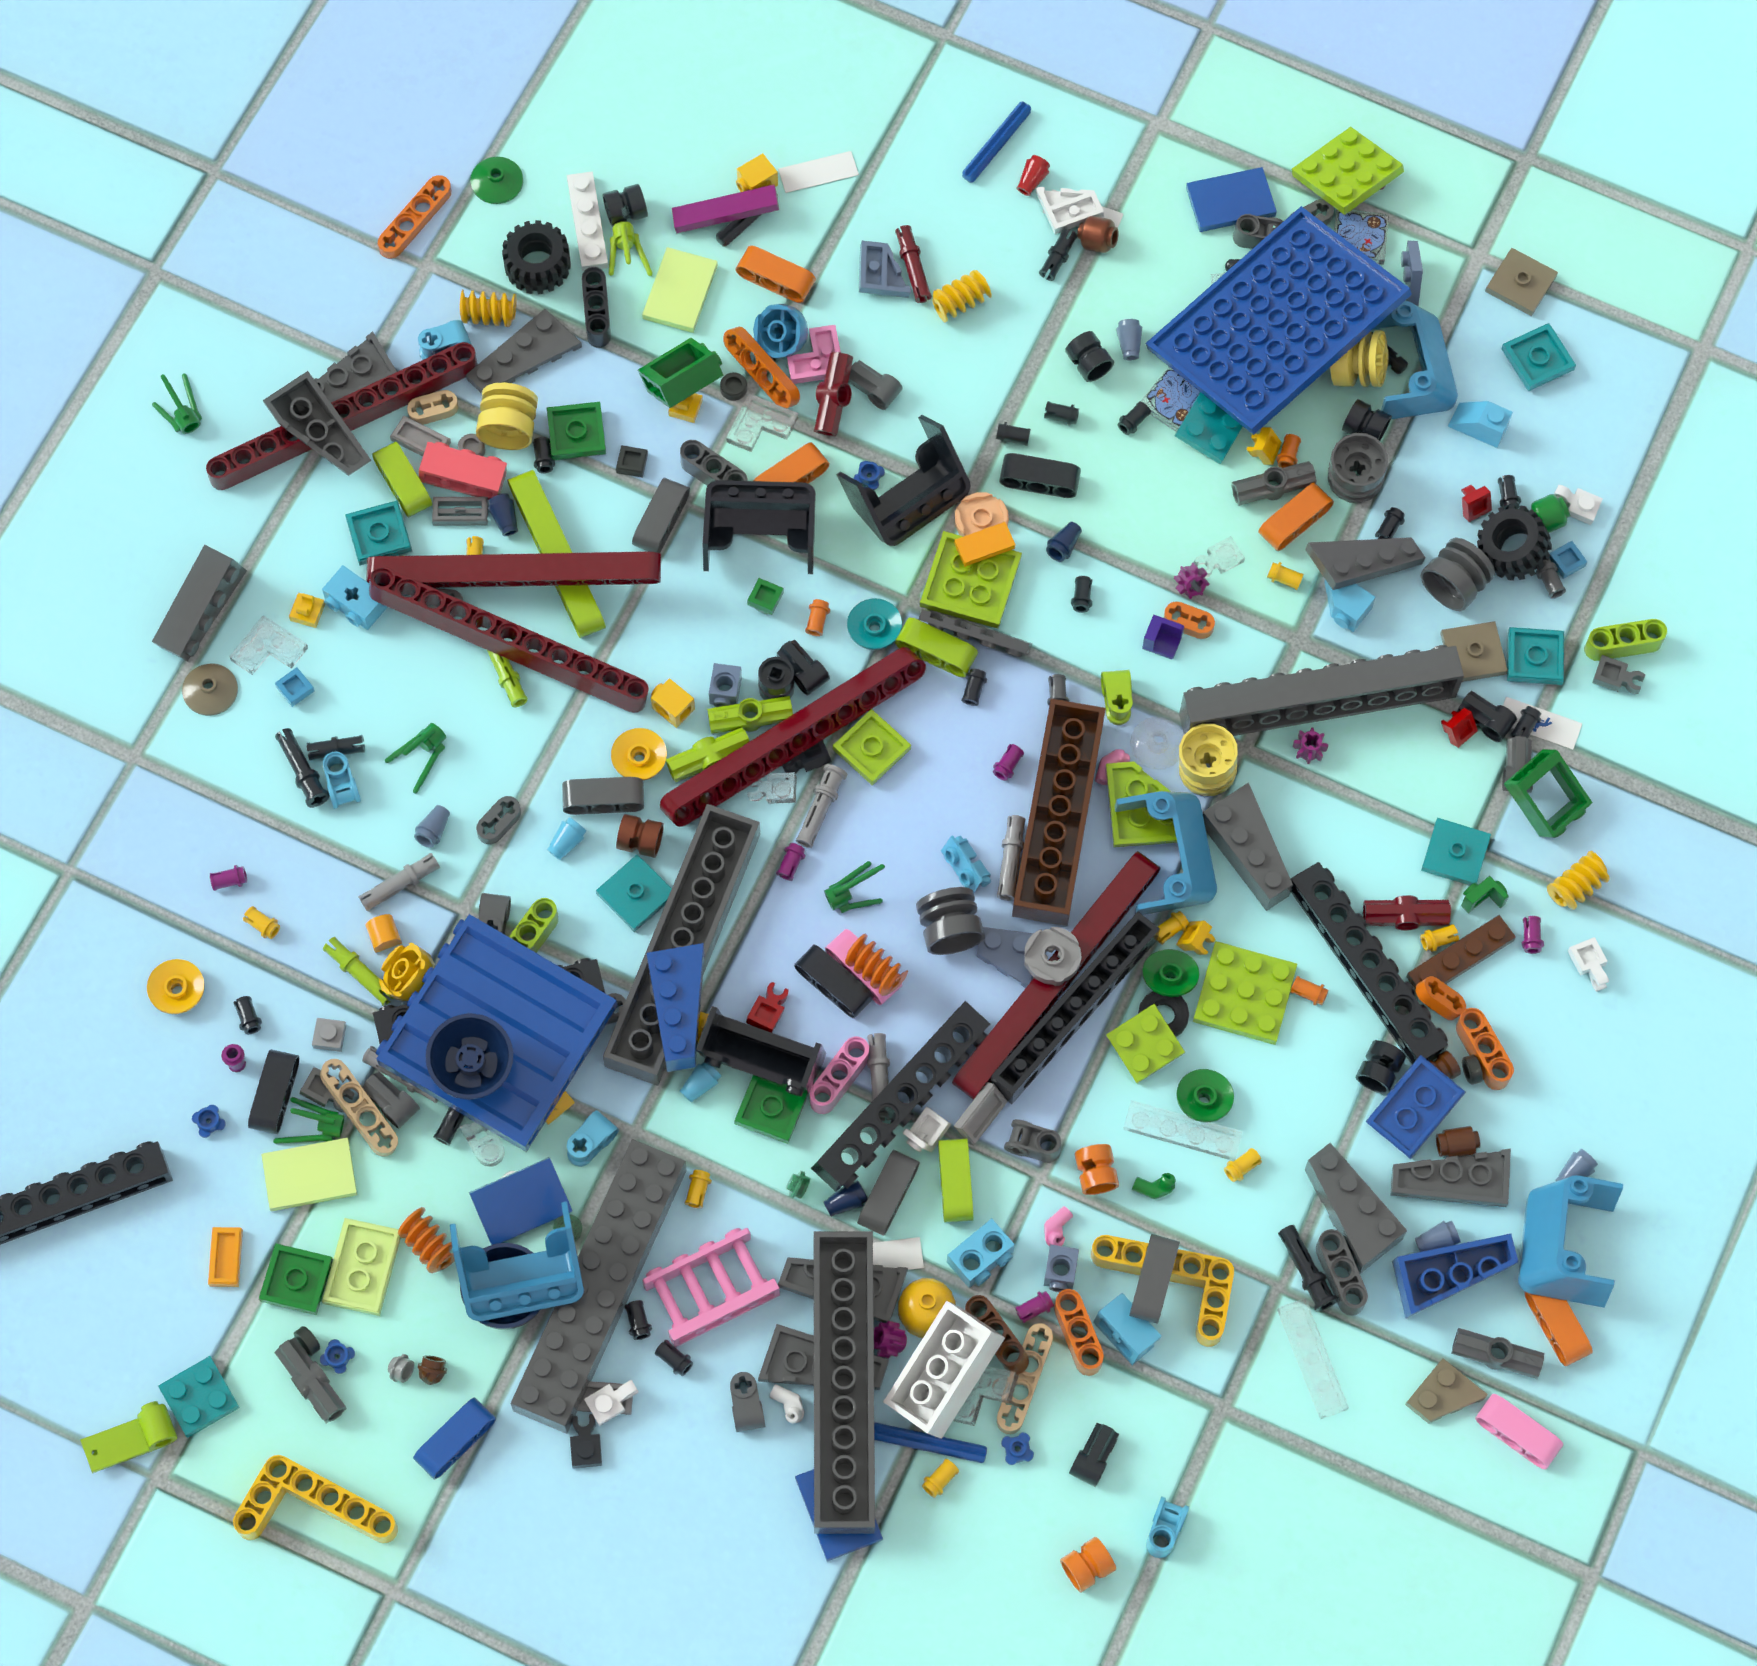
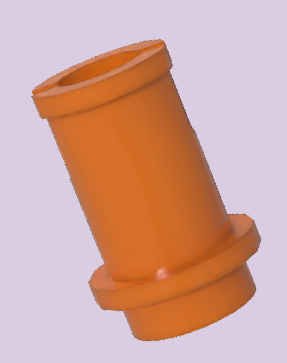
M1294 434L1285 435L1281 453L1276 458L1280 468L1297 464L1296 456L1301 443L1299 436Z
M815 599L809 605L811 612L805 632L812 636H822L826 615L830 613L828 602Z
M1297 976L1290 993L1313 1001V1005L1316 1006L1317 1004L1323 1005L1329 990L1324 988V984L1319 986Z

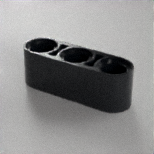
M589 267L582 273L586 334L591 346L601 348L605 347L611 340L606 276L602 269ZM592 282L599 283L598 285H590ZM596 305L601 306L599 309L591 308ZM596 329H602V330H603L602 332H599V333L593 332V331L596 330Z
M1009 453L1004 456L999 482L1007 488L1062 498H1073L1077 495L1081 468L1072 463Z
M815 944L794 964L795 969L804 979L853 1019L874 999L872 992L863 983Z
M269 1050L251 1107L248 1128L273 1134L279 1133L297 1075L299 1055Z

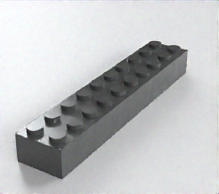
M1439 645L1427 651L1410 650L1404 655L1398 656L1386 654L1375 660L1357 659L1350 664L1340 666L1333 663L1324 666L1322 669L1312 670L1311 668H1304L1296 673L1287 675L1275 673L1270 675L1269 678L1264 679L1251 677L1244 679L1240 683L1230 684L1229 682H1222L1214 687L1205 689L1193 687L1187 690V692H1183L1179 716L1184 735L1191 728L1198 725L1216 724L1224 727L1233 736L1456 698L1464 674L1457 647Z
M709 804L706 805L604 1052L603 1060L606 1068L657 1086L659 1085L666 1068L647 953L704 943V975L760 837V822Z
M634 1139L631 1140L578 1255L584 1293L574 1303L554 1307L510 1403L514 1412L563 1433H568L573 1416H576L578 1406L581 1404L587 1391V1386L596 1372L625 1308L624 1306L630 1297L687 1171L685 1160Z
M814 1231V1534H874L873 1231Z

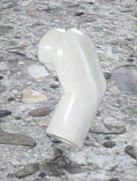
M775 1384L769 1398L783 1404L786 1414L785 1418L788 1422L794 1424L802 1421L805 1411L801 1397Z

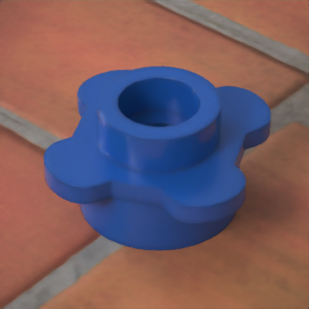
M863 461L859 464L858 474L854 475V479L876 490L879 487L880 477L884 476L885 470L874 462Z
M209 1105L192 1115V1121L197 1124L199 1128L198 1133L203 1138L209 1137L216 1130H223L226 1126L225 1120L221 1119L218 1114L219 1108L216 1105ZM211 1119V1123H206V1120Z
M333 1339L328 1343L325 1353L320 1356V1363L323 1366L334 1368L337 1374H342L346 1371V1365L349 1360L355 1357V1351L352 1347L346 1348L339 1340ZM336 1354L340 1355L339 1359H335Z
M1022 1432L1019 1436L1012 1438L1005 1436L1002 1439L1001 1445L1005 1448V1461L1007 1464L1015 1465L1024 1460L1029 1462L1033 1459L1034 1452L1030 1449V1436L1027 1433ZM1019 1446L1020 1451H1016L1015 1447Z

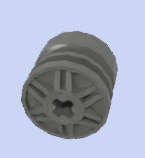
M1353 433L1344 436L1336 443L1331 453L1328 483L1331 490L1340 499L1350 503H1362L1371 500L1379 493L1388 467V454L1384 445L1377 438L1366 433Z
M1455 537L1450 539L1446 547L1440 550L1438 557L1432 559L1422 570L1420 577L1426 590L1438 602L1451 610L1460 612L1465 610L1476 598L1477 592L1482 591L1486 584L1494 578L1495 570L1489 558L1478 547L1465 539Z
M967 887L942 889L926 895L916 903V909L920 915V924L926 927L923 931V936L929 953L933 955L954 954L973 948L985 939L981 919L974 915L977 912V904L974 902L975 896L972 889Z

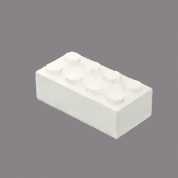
M946 1301L883 1402L926 1433L942 1439L1005 1337L961 1307Z

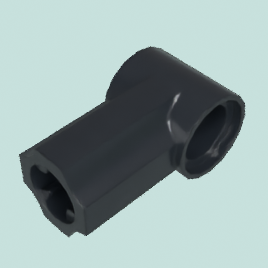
M796 640L786 642L777 652V657L788 660L793 666L794 681L805 695H810L830 680L825 667L818 660L813 661Z
M1472 690L1466 695L1457 710L1459 712L1466 708L1471 711L1475 723L1481 727L1485 736L1495 742H1501L1517 721L1516 715L1509 708L1502 705L1495 706Z
M1096 1423L1083 1451H1079L1069 1474L1096 1487L1107 1466L1106 1461L1118 1440L1119 1433L1105 1424Z

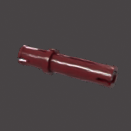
M910 225L900 226V229L897 228L895 230L901 249L899 255L905 262L915 301L917 303H924L930 300L932 295L919 257L921 254L920 247L915 243L912 227Z

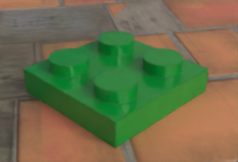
M600 401L546 407L551 453L554 460L606 454Z
M753 1075L734 1124L788 1144L808 1094L803 1093L802 1097L795 1096L785 1091L786 1086Z
M275 1243L259 1301L317 1315L333 1258Z

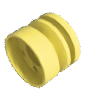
M1375 330L1372 335L1370 331L1330 367L1333 385L1353 387L1359 375L1361 386L1368 387L1371 383L1373 387H1382L1388 367V348L1385 332Z
M493 383L487 385L482 390L481 413L478 415L476 427L477 438L486 445L498 449L520 450L527 448L532 443L533 420L536 418L538 405L537 395L530 389L517 384Z
M1201 724L1191 728L1183 736L1179 745V776L1184 786L1191 792L1201 796H1215L1225 792L1233 784L1237 775L1238 756L1237 743L1233 735L1224 727L1216 724Z

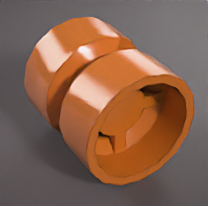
M1109 1144L1091 1145L1075 1152L1077 1169L1083 1172L1079 1177L1083 1194H1102L1119 1187L1117 1171L1111 1167L1114 1163V1157Z
M1093 1537L1081 1546V1553L1073 1550L1060 1559L1063 1570L1080 1593L1095 1584L1096 1576L1103 1578L1117 1569L1111 1555L1097 1537Z

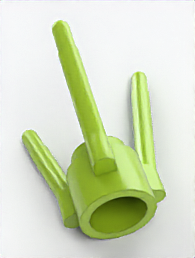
M630 222L615 224L612 228L613 236L610 237L609 275L612 276L614 274L617 246L619 249L624 250L625 260L629 265L631 264L630 248L634 244L648 276H652V270L640 244L639 234L634 233L633 225Z

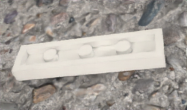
M593 171L567 175L582 272L589 267L608 268Z

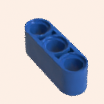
M477 1398L470 1399L417 1450L413 1459L434 1480L439 1478L492 1427L496 1417Z

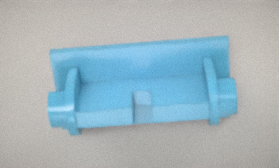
M952 835L941 852L959 877L961 884L972 889L975 893L980 885L985 887L991 883V874L987 871L981 860L973 863L970 861L976 858L977 854L968 843V840L966 838L963 839L962 836L955 838Z

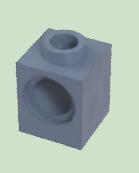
M713 664L709 688V704L715 707L738 704L742 680L741 666ZM722 685H729L732 687L728 691H721L718 689Z
M1050 1244L1043 1286H1049V1289L1055 1292H1061L1065 1289L1073 1290L1079 1249ZM1056 1265H1064L1068 1268L1069 1272L1064 1276H1060L1053 1271V1268Z

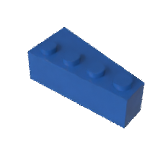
M704 943L647 953L667 1072L696 1067V1048L698 1044L705 956Z
M1511 1233L1396 1257L1392 1264L1405 1318L1518 1263V1258Z

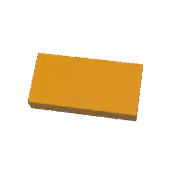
M1006 522L954 540L964 567L1013 550L1016 546Z
M212 1227L209 1287H239L242 1228Z

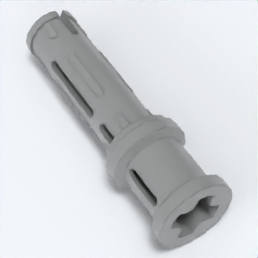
M825 764L821 782L814 788L816 796L802 829L796 838V842L803 847H813L831 802L837 800L839 786L848 775L837 766Z

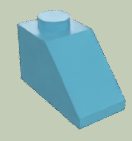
M1489 401L1463 402L1458 404L1448 427L1498 448L1508 428L1513 412Z
M1325 580L1331 617L1340 627L1348 628L1354 632L1372 610L1376 597L1357 584L1332 590Z

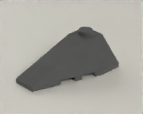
M309 371L303 373L263 400V403L279 425L346 475H351L371 461Z

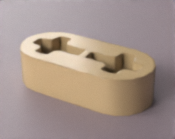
M449 390L417 397L408 403V416L422 425L446 419L457 413L458 400L456 395ZM447 400L450 407L445 408L442 405V401ZM421 407L424 414L418 415L416 408Z

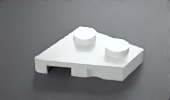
M1045 187L1036 188V194L1054 234L1060 233L1063 228L1072 229L1081 223L1084 224L1085 220L1090 216L1104 217L1103 208L1094 190L1081 189L1074 191L1061 188V191H1045Z

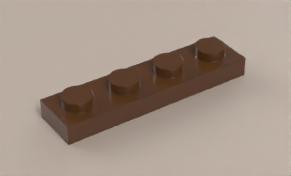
M1498 915L1408 972L1406 977L1415 989L1419 982L1429 976H1434L1447 984L1512 943L1516 936L1501 916Z

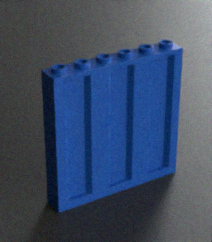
M469 914L465 921L461 919L457 923L453 931L455 936L451 943H445L438 954L440 960L435 968L430 967L422 979L424 985L419 993L415 991L407 1002L409 1008L405 1015H399L393 1023L391 1030L394 1032L388 1041L384 1039L376 1051V1055H378L376 1060L379 1066L527 1152L618 1007L617 1000ZM467 1013L484 1015L496 1021L508 1034L513 1048V1064L506 1081L492 1094L474 1100L455 1098L442 1091L432 1080L426 1065V1049L434 1031L446 1020Z

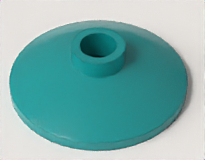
M872 598L861 601L853 607L847 619V629L850 637L857 645L870 650H879L895 642L902 629V618L898 609L892 603L883 599ZM873 625H877L880 627V629L877 631L870 630V627Z

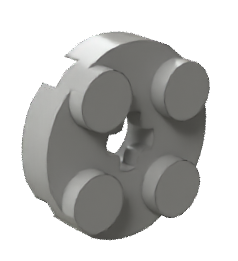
M1051 927V929L1043 931L1041 929L1036 931L1026 943L1024 965L1029 973L1038 981L1055 986L1062 985L1065 981L1071 979L1080 967L1081 949L1079 943L1072 933L1063 928ZM1054 950H1057L1058 958L1060 959L1052 962L1047 960L1048 956L1045 953L1047 951L1052 953Z

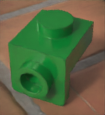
M1488 876L1479 885L1475 882L1464 891L1463 895L1465 897L1461 906L1469 914L1490 897L1499 908H1502L1509 896L1501 882L1494 881L1491 876Z

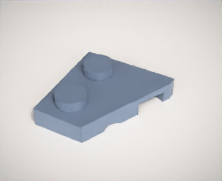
M862 240L859 260V292L909 298L911 288L909 285L906 286L901 276L902 270L893 259V252L888 243Z
M1407 241L1406 251L1401 253V267H1404L1403 281L1410 288L1412 295L1406 301L1419 306L1423 274L1418 241Z
M983 927L985 939L978 944L977 957L987 964L994 965L1004 975H1010L1019 981L1021 986L1026 988L1031 982V974L1024 965V951L1028 939L1034 933Z

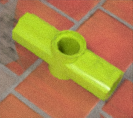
M790 696L760 701L754 698H747L741 701L740 704L707 709L711 734L733 731L741 727L745 731L753 732L761 726L778 724L793 715ZM747 712H754L757 714L753 718H747L744 716V714Z
M742 727L717 738L712 736L705 737L697 741L691 749L667 758L666 764L669 773L675 783L698 774L750 742L749 737Z

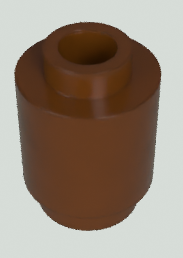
M1471 1126L1446 1129L1442 1133L1436 1134L1438 1154L1440 1157L1474 1155L1476 1148H1480L1478 1131H1473Z

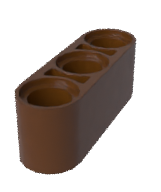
M975 1295L971 1297L965 1305V1311L975 1317V1313L979 1309L987 1308L983 1316L976 1318L995 1331H1003L1002 1336L1005 1339L995 1353L999 1362L1010 1374L1023 1373L1029 1365V1358L1018 1339L985 1296ZM1020 1353L1016 1361H1007L1010 1354Z

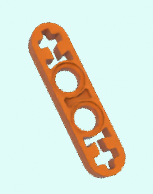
M442 175L430 178L378 238V248L383 257L392 259L399 256L445 204L452 192L449 179ZM444 186V191L439 189L435 193L434 187L440 188ZM419 203H427L430 205V208L426 212H419L416 210V206ZM405 221L414 224L413 228L409 231H403L399 226ZM394 241L395 247L389 246L386 248L385 243L391 244Z
M738 326L724 333L723 342L727 350L778 407L786 409L799 403L800 393L796 385L746 329ZM751 352L754 353L756 357V364H753L751 361ZM767 370L772 374V383L767 378Z

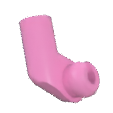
M1115 749L1100 760L1095 782L1107 785L1106 763L1130 762L1129 754L1125 753L1122 749Z
M1065 1206L1059 1209L1044 1224L1045 1241L1049 1246L1050 1244L1062 1246L1065 1242L1062 1226L1073 1218V1214Z

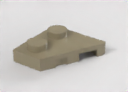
M1442 1358L1405 1405L1429 1424L1449 1413H1455L1466 1406L1483 1401L1488 1394Z

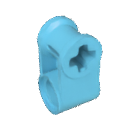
M453 320L446 324L423 330L418 336L419 352L422 360L432 356V351L436 354L458 343L465 342L471 344L463 322Z
M337 751L327 754L323 760V769L328 782L327 787L333 808L337 809L339 805L354 800L357 803L361 802L346 756ZM335 764L343 765V768L338 772L330 771V768Z
M598 1110L594 1111L568 1139V1160L575 1166H586L603 1148L607 1147L614 1140L619 1129ZM577 1147L578 1149H582L583 1147H585V1152L579 1150L576 1153L575 1148Z
M1161 1496L1146 1542L1147 1551L1155 1558H1165L1171 1553L1178 1533L1181 1532L1189 1506L1180 1507L1167 1502L1166 1498ZM1163 1536L1168 1540L1169 1545L1163 1548L1155 1545L1153 1538Z

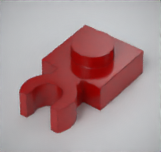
M774 982L768 985L766 998L758 996L746 1019L747 1024L773 1033L784 1012L785 1007L781 1006V1004L786 1001L789 989L785 988L781 995L774 994Z

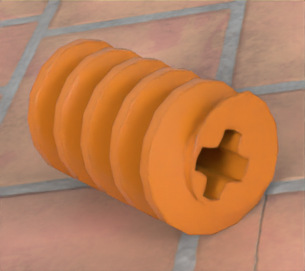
M865 933L848 950L845 964L849 967L854 966L855 973H862L863 980L870 981L872 988H879L880 995L886 996L902 984L908 974V970L899 974L901 964L897 963L891 967L890 963L893 957L890 955L882 959L881 957L885 950L881 948L874 952L873 949L876 942L872 941L866 945L865 941L868 935Z
M421 1207L405 1219L398 1230V1235L401 1238H406L405 1243L408 1247H413L412 1252L414 1255H420L419 1260L422 1264H427V1271L429 1273H436L455 1262L453 1253H450L452 1242L443 1244L447 1237L446 1233L436 1236L440 1226L436 1224L429 1227L428 1225L433 1220V1217L430 1215L422 1218L421 1216L426 1209Z

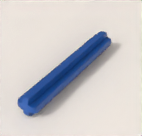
M1024 101L1018 103L963 170L962 177L972 183L977 179L1031 113V106L1029 104H1026Z
M874 1423V1440L979 1463H983L986 1459L987 1447L946 1437L941 1439L923 1432Z

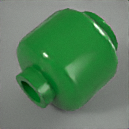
M1549 494L1531 504V509L1541 518L1549 533L1566 526L1567 518L1571 516L1562 496L1558 498L1554 494Z

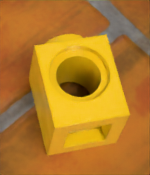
M762 153L737 168L736 185L740 192L769 185H775L776 187L778 186V172Z
M670 678L664 684H658L651 693L652 709L676 728L695 710L694 698Z

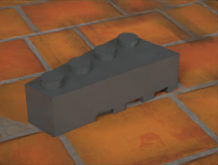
M204 544L152 642L188 662L190 657L194 656L198 651L201 640L247 570L234 559Z
M1248 782L1203 811V819L1207 834L1267 911L1289 897L1293 884Z
M1331 1143L1327 1144L1308 1160L1304 1170L1321 1203L1324 1204L1333 1226L1345 1238L1357 1269L1361 1274L1401 1242L1407 1230Z

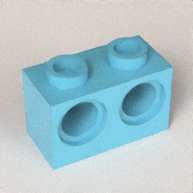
M991 1218L947 1254V1264L968 1288L972 1287L975 1283L980 1286L991 1276L990 1271L997 1265L1000 1268L1005 1266L1013 1258L1012 1253L1014 1252L1015 1244ZM990 1241H996L1002 1248L997 1252H991L985 1245ZM973 1259L978 1262L979 1267L975 1270H968L964 1267L963 1263L966 1260Z

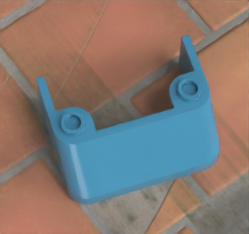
M1404 301L1374 328L1411 326L1422 371L1416 372L1410 377L1408 383L1410 393L1384 397L1381 411L1392 415L1391 420L1448 411L1455 406L1458 397L1438 318L1425 309L1409 301Z
M1166 791L1117 799L1114 806L1115 812L1147 807L1150 816L1156 820L1173 818L1183 873L1171 875L1166 879L1163 885L1165 899L1137 904L1135 914L1137 912L1142 915L1202 905L1212 901L1217 893V884L1199 799L1194 794L1188 792Z
M1575 1175L1535 1188L1530 1192L1526 1201L1518 1283L1525 1292L1605 1308L1615 1280L1585 1275L1586 1263L1584 1258L1576 1252L1564 1250L1568 1204L1613 1212L1623 1190V1184Z
M567 1201L561 1202L565 1227L554 1229L547 1234L545 1238L546 1251L488 1262L486 1252L479 1246L461 1248L456 1224H450L453 1255L466 1313L469 1318L475 1321H485L570 1304L582 1297L584 1288Z

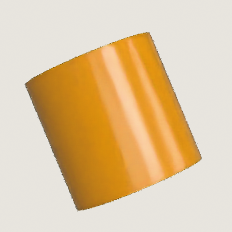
M380 915L370 919L365 924L375 953L402 944L392 915Z

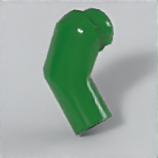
M1171 1173L1162 1174L1161 1178L1152 1183L1137 1177L1132 1190L1152 1199H1159L1170 1194L1175 1189L1176 1179Z

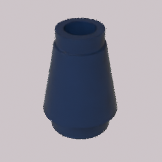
M506 493L490 498L488 500L490 505L488 510L502 535L510 536L517 533L514 500L510 499L509 494Z
M1069 522L1048 540L1047 554L1058 562L1070 558L1082 533L1081 527L1075 522Z
M856 1180L848 1189L844 1186L841 1187L823 1203L832 1217L863 1207V1203L868 1198L860 1182Z

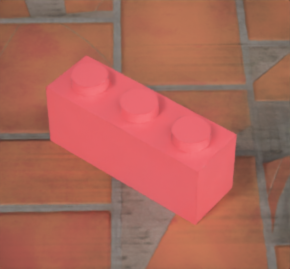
M427 442L419 467V479L426 484L475 497H488L489 500L501 493L506 477L507 463L494 456L484 457L476 455L475 452L468 449L458 450L450 448L449 445L442 442Z

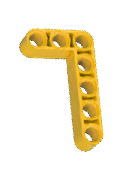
M1101 1235L1093 1242L1091 1259L1096 1266L1140 1275L1148 1243L1110 1235ZM1101 1246H1106L1111 1249L1112 1254L1108 1257H1103L1098 1254L1097 1249ZM1178 1249L1170 1282L1203 1288L1196 1326V1338L1205 1347L1215 1346L1220 1342L1225 1328L1234 1267L1225 1258ZM1129 1252H1136L1140 1255L1141 1260L1130 1262L1125 1255ZM1187 1263H1192L1197 1266L1199 1271L1195 1274H1189L1184 1270L1183 1266ZM1216 1269L1224 1270L1227 1278L1224 1280L1216 1279L1212 1271ZM1217 1297L1221 1300L1222 1306L1213 1308L1208 1304L1207 1299ZM1212 1325L1216 1328L1217 1334L1215 1336H1208L1203 1332L1202 1327Z
M274 1455L266 1461L233 1518V1526L243 1539L254 1540L263 1533L285 1493H288L377 1542L389 1543L398 1533V1526L389 1512L282 1455ZM278 1465L286 1466L287 1471L282 1477L276 1478L272 1476L275 1467ZM302 1480H312L313 1484L309 1490L303 1492L298 1490V1485ZM263 1491L271 1492V1498L267 1503H257V1497ZM337 1493L339 1498L335 1504L329 1506L324 1504V1498L327 1494ZM363 1507L365 1512L361 1518L355 1520L350 1518V1512L353 1508ZM251 1517L256 1519L255 1526L252 1529L246 1531L241 1529L242 1522L245 1519ZM386 1520L391 1523L390 1529L387 1532L380 1534L375 1531L376 1525L379 1522Z

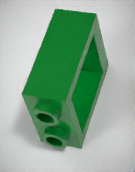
M693 338L687 339L638 369L647 392L669 408H672L724 376L720 368L722 361L715 351L711 352L704 343H698Z
M1541 750L1504 783L1539 837H1559L1566 831V826L1572 821L1581 818L1586 813L1585 809L1593 803L1558 750ZM1550 771L1570 801L1546 821L1527 790Z

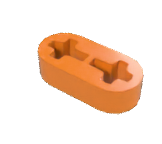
M1177 601L1171 602L1165 608L1164 618L1184 625V634L1205 639L1213 633L1215 620L1210 613ZM1179 611L1180 617L1177 620L1172 619V614ZM1201 620L1206 621V626H1204L1203 630L1198 628Z
M1429 976L1416 985V994L1419 1000L1445 1019L1454 1020L1466 1010V1003L1463 997L1438 978Z

